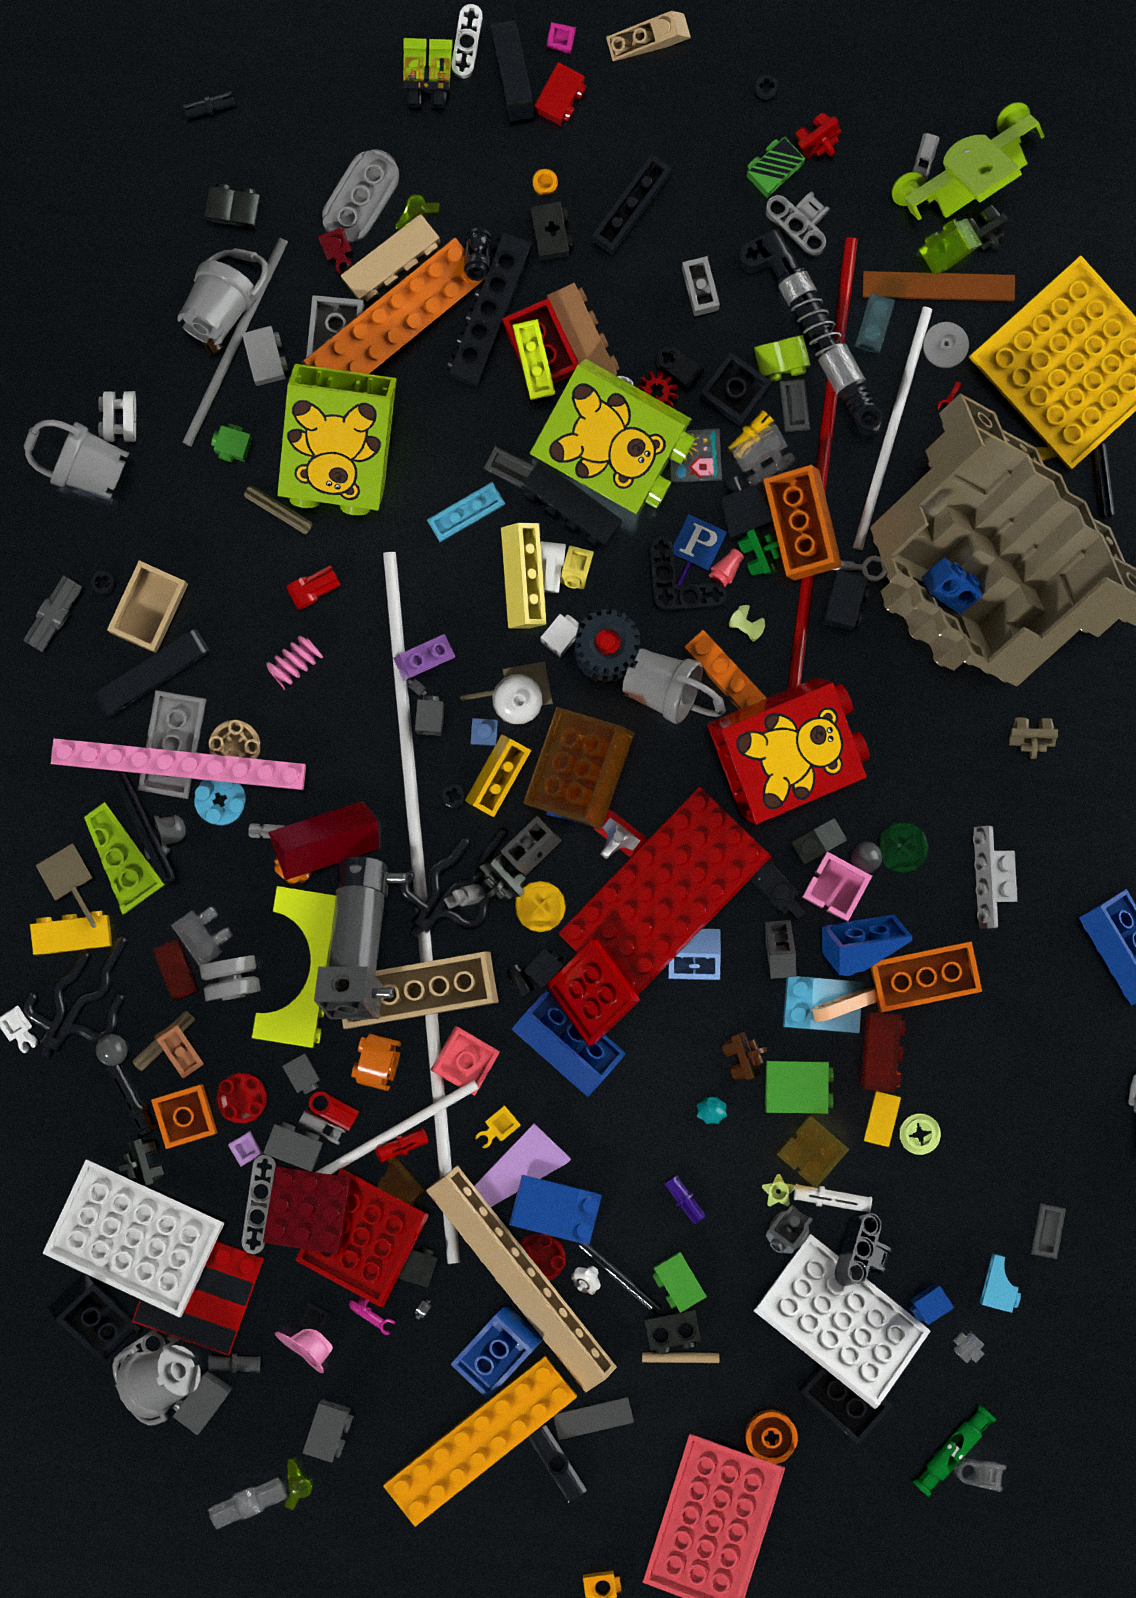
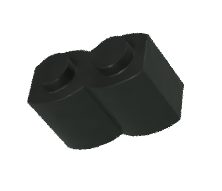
M216 184L215 187H209L204 215L205 220L255 228L260 203V196L255 194V190L241 188L240 191L230 190V186L225 184Z

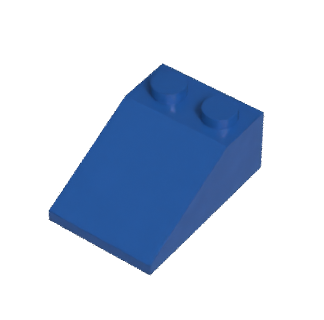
M894 914L822 926V954L837 973L844 976H851L857 972L867 970L912 941V935Z
M522 1175L509 1225L589 1245L602 1195L589 1190Z
M506 1304L451 1365L486 1399H489L543 1341V1338Z

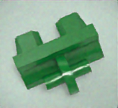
M760 529L748 531V535L739 540L738 544L743 554L753 550L756 553L758 559L747 563L751 575L771 574L778 571L773 561L780 558L777 550L779 548L778 541L774 542L771 534L763 537Z

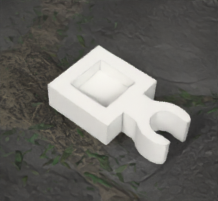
M19 1006L0 1016L1 1030L9 1041L16 1038L19 1049L23 1053L30 1049L26 1042H29L32 1048L38 1044L36 1037L28 1032L32 1025Z

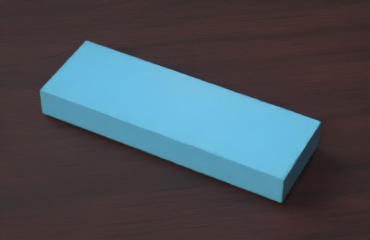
M491 482L427 519L439 542H442L505 505V502L494 483Z

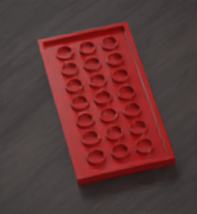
M699 787L558 934L577 953L591 940L597 939L638 996L772 856Z

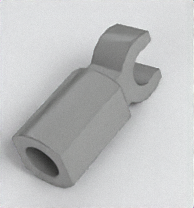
M470 885L453 891V895L445 898L444 901L448 908H453L457 905L467 906L478 903L485 897V894L480 885Z

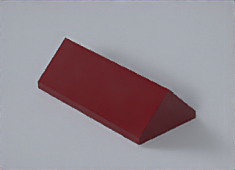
M363 801L268 832L285 881L337 864L342 859L358 857L380 849L378 820Z

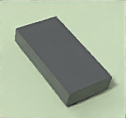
M805 379L780 381L785 432L810 430Z
M495 446L484 470L522 488L521 485L535 466Z
M1040 1203L1031 1254L1057 1259L1066 1208Z

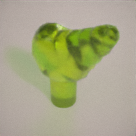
M412 195L408 198L407 207L395 225L396 229L403 228L420 214L424 216L425 213H439V202L425 203L420 195Z
M290 1458L287 1466L290 1495L284 1506L294 1510L300 1497L305 1498L310 1495L312 1484L304 1478L295 1461Z

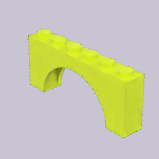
M277 886L273 912L289 917L303 931L310 949V971L304 988L289 1005L270 1013H256L252 1038L314 1048L315 1043H320L322 1028H318L319 1018H324L325 1013L316 1004L314 997L318 967H327L335 895Z

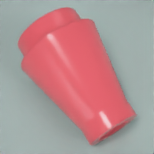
M732 548L725 557L711 568L712 572L709 576L714 582L726 587L727 584L732 583L744 559V555Z

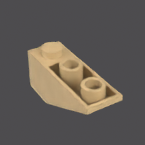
M669 11L606 37L613 61L669 47L691 38L685 15L675 11Z

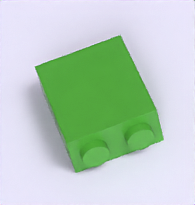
M766 1061L765 1112L828 1114V1108H833V1093H828L829 1083H833V1067H829V1062Z

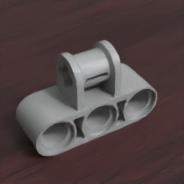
M812 191L796 207L780 195L769 199L766 206L767 218L809 257H817L824 251L826 238L816 227V224L830 210L828 206L824 207L814 197ZM773 204H780L783 206L784 212L775 214L771 211V206ZM798 221L803 228L798 232L792 231L789 223ZM815 238L820 241L821 246L818 249H812L808 246L807 241Z

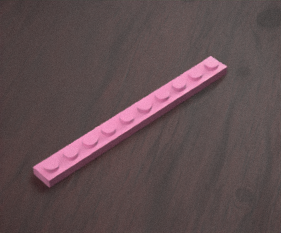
M55 738L53 739L51 764L297 790H304L306 764Z

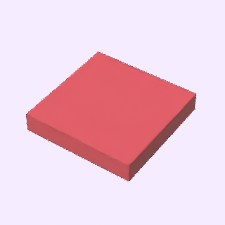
M455 1026L430 1070L460 1088L475 1080L480 1088L500 1051ZM478 1090L474 1091L471 1094L475 1096Z

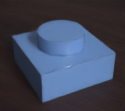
M472 718L471 744L495 746L497 742L498 720Z

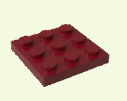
M275 1166L263 1243L340 1255L352 1178Z

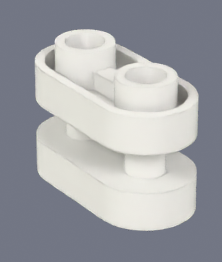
M124 391L123 399H116L115 392H104L103 397H99L98 401L99 412H103V422H99L98 425L99 437H103L106 442H115L116 434H123L124 442H135V391ZM116 409H123V424H116Z

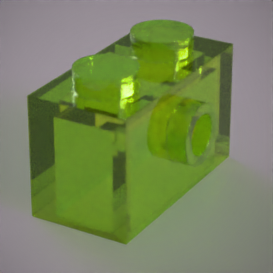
M953 219L943 226V232L940 234L936 232L925 239L926 244L919 249L934 275L948 270L982 245L967 219L959 222Z

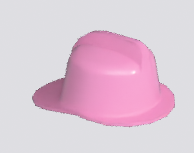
M304 1329L291 1338L280 1332L275 1333L281 1342L302 1356L315 1370L324 1373L321 1365L333 1347L317 1330Z

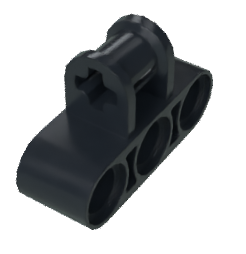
M869 1213L854 1216L850 1220L834 1274L837 1283L841 1286L863 1283L868 1276V1272L879 1276L887 1275L886 1265L889 1256L893 1254V1249L878 1242L881 1220L877 1215Z

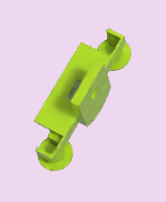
M1016 102L1007 105L997 118L996 125L1000 133L998 136L990 140L986 135H974L956 142L944 157L943 164L946 170L927 183L925 178L917 172H908L897 179L892 188L894 202L900 206H908L910 212L918 220L921 219V215L917 205L925 200L929 203L935 200L939 204L945 218L974 199L979 203L1022 175L1020 169L1027 165V161L1019 144L1021 143L1020 137L1031 130L1042 139L1044 134L1039 122L1030 115V110L1025 104Z

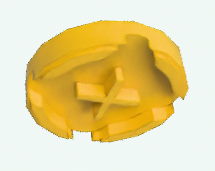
M543 881L533 882L522 888L524 892L520 897L516 898L515 903L516 915L521 924L529 930L537 932L549 931L556 927L564 917L566 908L564 896L560 890L551 883Z

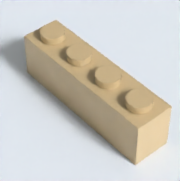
M420 214L341 275L342 281L357 300H363L368 303L378 296V290L384 285L389 287L399 279L397 275L404 270L409 272L419 264L417 260L423 255L428 257L439 248L440 238Z

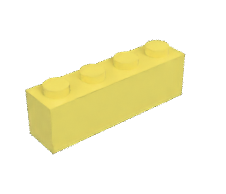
M516 523L502 527L508 628H533L546 625L539 523Z

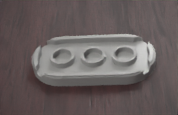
M378 149L364 151L353 159L324 206L322 214L326 232L342 226L349 243L358 242L369 233L395 191L399 181L398 167L388 153Z

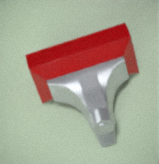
M610 809L594 827L596 832L607 839L601 855L606 859L618 849L631 858L649 840Z

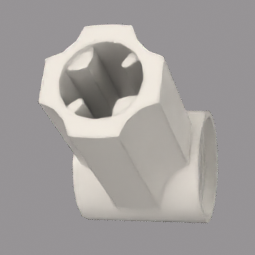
M541 541L544 592L559 593L566 544Z

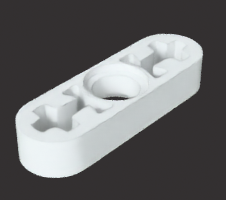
M468 4L460 11L452 57V71L455 76L462 79L470 77L474 72L483 20L481 9L474 4ZM470 11H474L475 16L478 17V19H473L472 29H477L476 32L471 29H462V27L467 28L468 18L464 16L469 15ZM464 35H470L474 38V44L469 48H465L460 44V39ZM462 53L467 54L466 63L470 66V68H465L464 72H461L459 67L456 66V64H461Z

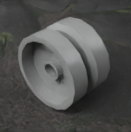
M255 955L199 966L202 979H218L219 981L218 983L209 984L204 988L206 1001L230 1000L245 997V994L261 991L259 978L255 976L242 978V974L253 972L257 968Z

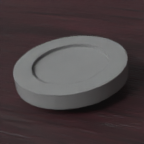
M941 322L932 326L926 333L923 341L925 356L932 364L941 368H951L961 363L969 349L967 334L960 326L951 322Z

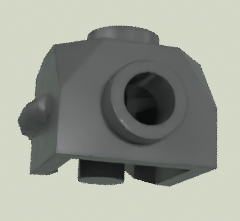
M791 1205L787 1211L778 1213L771 1221L769 1230L766 1233L770 1246L778 1253H794L797 1248L806 1242L810 1233L809 1225L813 1219L802 1214L794 1205Z

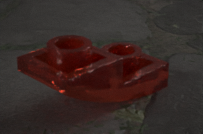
M175 940L155 948L154 952L171 998L175 1000L197 991L191 970L186 964L180 942Z

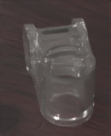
M962 1459L955 1467V1474L965 1484L1002 1491L1003 1470H1006L1007 1465L991 1461ZM967 1465H972L974 1468L973 1475L969 1478H964L962 1476L963 1468Z

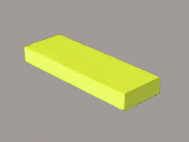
M538 319L514 324L513 329L530 400L555 395Z

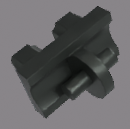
M991 205L980 213L986 223L985 226L979 229L973 218L961 225L960 228L966 238L964 244L967 248L986 238L985 241L980 243V247L983 250L989 246L995 251L1000 249L998 241L1005 236L1001 230L996 234H993V232L1004 226L1008 218L1005 213L1000 215Z
M502 853L495 855L488 861L481 862L477 867L486 877L483 881L488 887L484 893L488 897L496 894L499 899L504 897L506 900L514 896L520 897L524 892L521 886L525 881V877L517 870L511 871L510 874L507 873L505 868L509 864V860Z
M141 1139L128 1142L131 1154L123 1155L125 1165L119 1166V1171L127 1170L129 1179L138 1177L139 1184L143 1186L153 1184L154 1180L164 1176L160 1163L149 1166L146 1156L157 1153L154 1140L141 1141Z

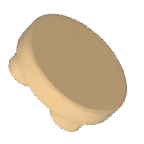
M230 720L220 724L213 731L209 739V751L211 755L257 759L260 753V739L257 732L249 724L239 720Z

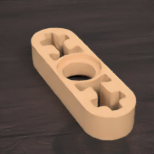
M876 988L860 989L814 1006L812 1012L815 1022L830 1020L877 1002Z

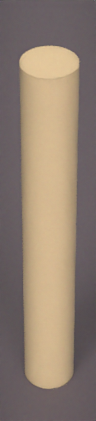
M642 1352V1362L719 1363V1353L666 1352L656 1354V1352Z

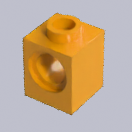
M614 1571L583 1575L586 1598H617V1593L621 1592L620 1577H614ZM607 1581L610 1589L606 1593H599L595 1589L597 1582Z

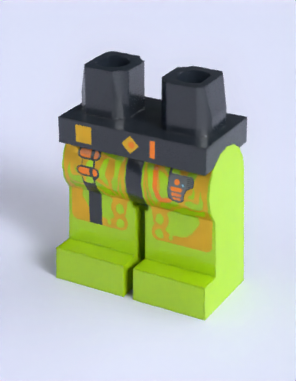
M404 38L403 89L408 107H421V95L431 96V107H445L447 96H450L452 40L429 39V66H426L427 40Z

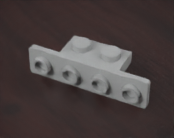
M993 826L974 827V867L976 870L979 929L997 928V902H1017L1015 851H994Z

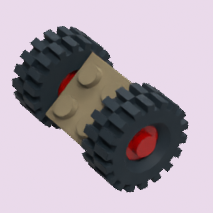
M602 609L599 612H593L578 627L575 637L577 664L583 673L594 681H602V683L619 681V679L625 677L627 669L629 667L633 668L636 663V657L640 648L639 631L633 620H630L626 614L617 612L618 610Z

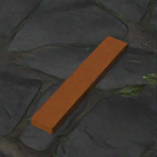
M863 271L862 298L1014 302L1015 275Z

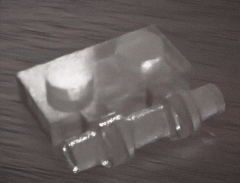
M774 423L731 449L743 472L753 469L755 474L747 478L751 486L757 485L760 482L763 484V479L769 478V476L779 470L781 472L786 470L788 465L795 461L791 452L781 456L779 451L786 448L787 444ZM772 457L774 462L762 468L760 463Z

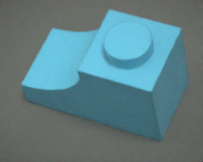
M992 1253L980 1304L1012 1313L1013 1307L1018 1308L1021 1293H1018V1287L1011 1285L1006 1277L1004 1270L1005 1257Z

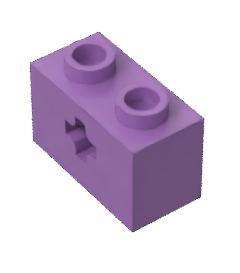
M445 634L403 652L393 659L403 681L453 659L455 655Z

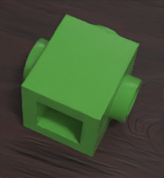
M228 424V427L221 425L220 430L214 432L211 445L215 446L214 451L219 454V459L233 462V459L245 462L252 440L251 435L242 432L243 428L240 426Z

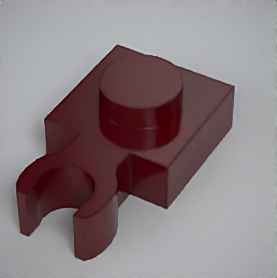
M342 226L318 236L327 260L335 257L336 270L339 274L343 273L341 263H347L349 268L354 266L352 260L346 255L352 248Z

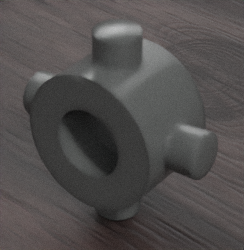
M416 679L408 680V687L419 696L421 694L423 696L426 695L425 686Z
M426 1299V1301L423 1300L415 1311L417 1319L424 1318L432 1306L430 1305V1300Z

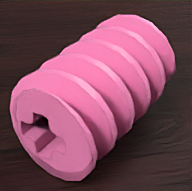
M300 635L297 637L299 646L293 642L290 643L292 652L283 649V659L277 655L274 656L276 665L270 662L266 663L269 672L284 690L283 681L291 685L293 683L291 675L297 678L301 677L299 668L306 672L308 671L306 662L313 665L316 664L314 655L323 658L311 641Z

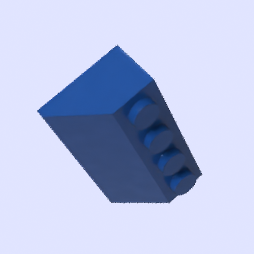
M1127 889L1080 916L1079 919L1094 942L1097 951L1103 957L1110 973L1122 989L1124 996L1132 1006L1136 1004V904Z
M548 988L512 1028L517 1035L587 1097L626 1054L606 1035L595 1045L588 1046Z

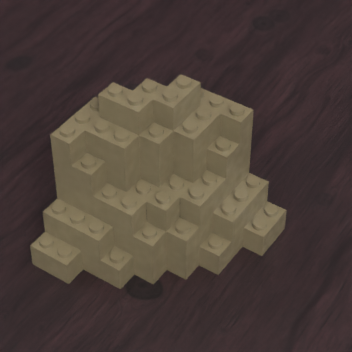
M960 393L939 413L945 432L925 450L931 470L870 527L874 537L873 542L878 547L881 555L880 560L886 568L887 578L890 581L881 590V594L884 599L885 608L889 612L897 613L906 619L910 635L914 639H920L930 645L934 654L933 659L939 666L955 670L965 662L968 665L980 668L986 674L990 673L998 677L1003 682H1009L1018 686L1079 630L1099 637L1118 619L1136 626V568L1125 562L1111 528L1094 519L1086 501L1068 491L1062 475L1043 464L1037 448L1002 430L995 412ZM942 558H946L951 563L957 562L965 573L974 574L980 582L979 588L983 596L962 615L931 595L922 579V576Z

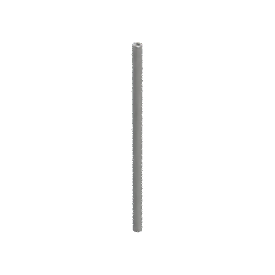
M278 238L267 262L268 275L258 293L257 300L250 309L244 311L185 435L183 443L192 447L243 339L242 333L246 332L288 241L282 238Z

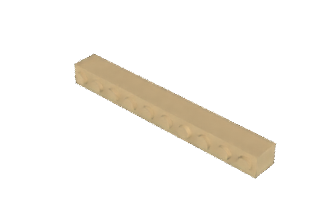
M458 1165L439 1178L426 1190L427 1193L461 1234L465 1242L469 1244L480 1261L488 1268L496 1281L507 1292L512 1301L522 1311L527 1320L541 1335L544 1342L548 1344L560 1362L575 1378L576 1382L587 1392L606 1380L617 1368L616 1365Z

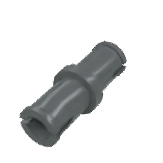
M232 1353V1356L209 1355L208 1371H232L231 1374H237V1372L260 1373L261 1356H237V1353Z

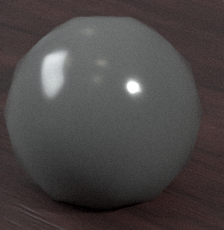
M868 841L860 842L852 849L850 862L860 870L872 873L881 865L882 852L874 843Z
M117 1034L104 1035L96 1045V1056L100 1062L107 1066L120 1064L125 1060L128 1053V1046L125 1040Z

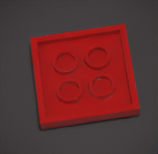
M597 939L591 940L546 985L588 1046L595 1045L640 1001L637 994Z

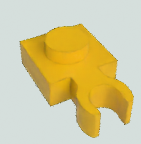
M503 1106L485 1121L489 1129L479 1132L475 1139H478L481 1135H486L488 1143L483 1148H487L495 1136L500 1141H503L521 1124L507 1107Z

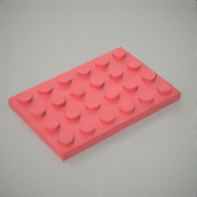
M689 1434L643 1583L682 1598H745L785 1467Z

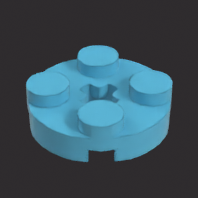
M203 780L195 791L194 802L198 814L204 820L211 824L223 826L233 823L240 817L244 810L246 795L241 784ZM217 793H220L221 796H227L223 807L213 803Z

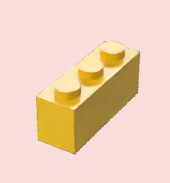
M501 735L465 801L494 817L531 750Z
M102 911L89 912L96 923L95 928L91 927L86 917L77 918V914L62 915V920L52 921L51 917L37 918L35 924H30L33 955L113 946L109 916L103 915Z

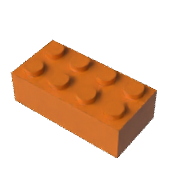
M808 465L763 479L786 576L795 581L842 567L820 471L814 466Z
M972 941L884 959L870 967L873 985L876 988L879 1013L982 992Z

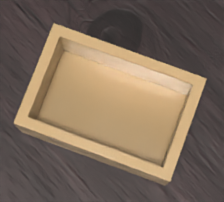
M138 561L107 630L111 634L157 653L188 584L184 580Z

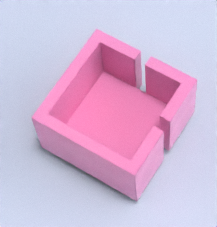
M826 852L815 871V874L819 875L818 878H811L801 898L821 909L824 905L828 906L826 910L828 913L847 922L872 876Z

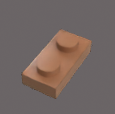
M176 1022L154 1036L182 1078H185L204 1065Z

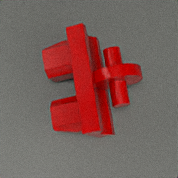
M821 113L813 121L814 126L817 128L810 134L804 127L794 134L801 155L805 160L815 153L818 156L824 152L830 156L835 154L833 145L839 142L837 137L842 134L838 125L839 121L834 116L829 118L826 114Z

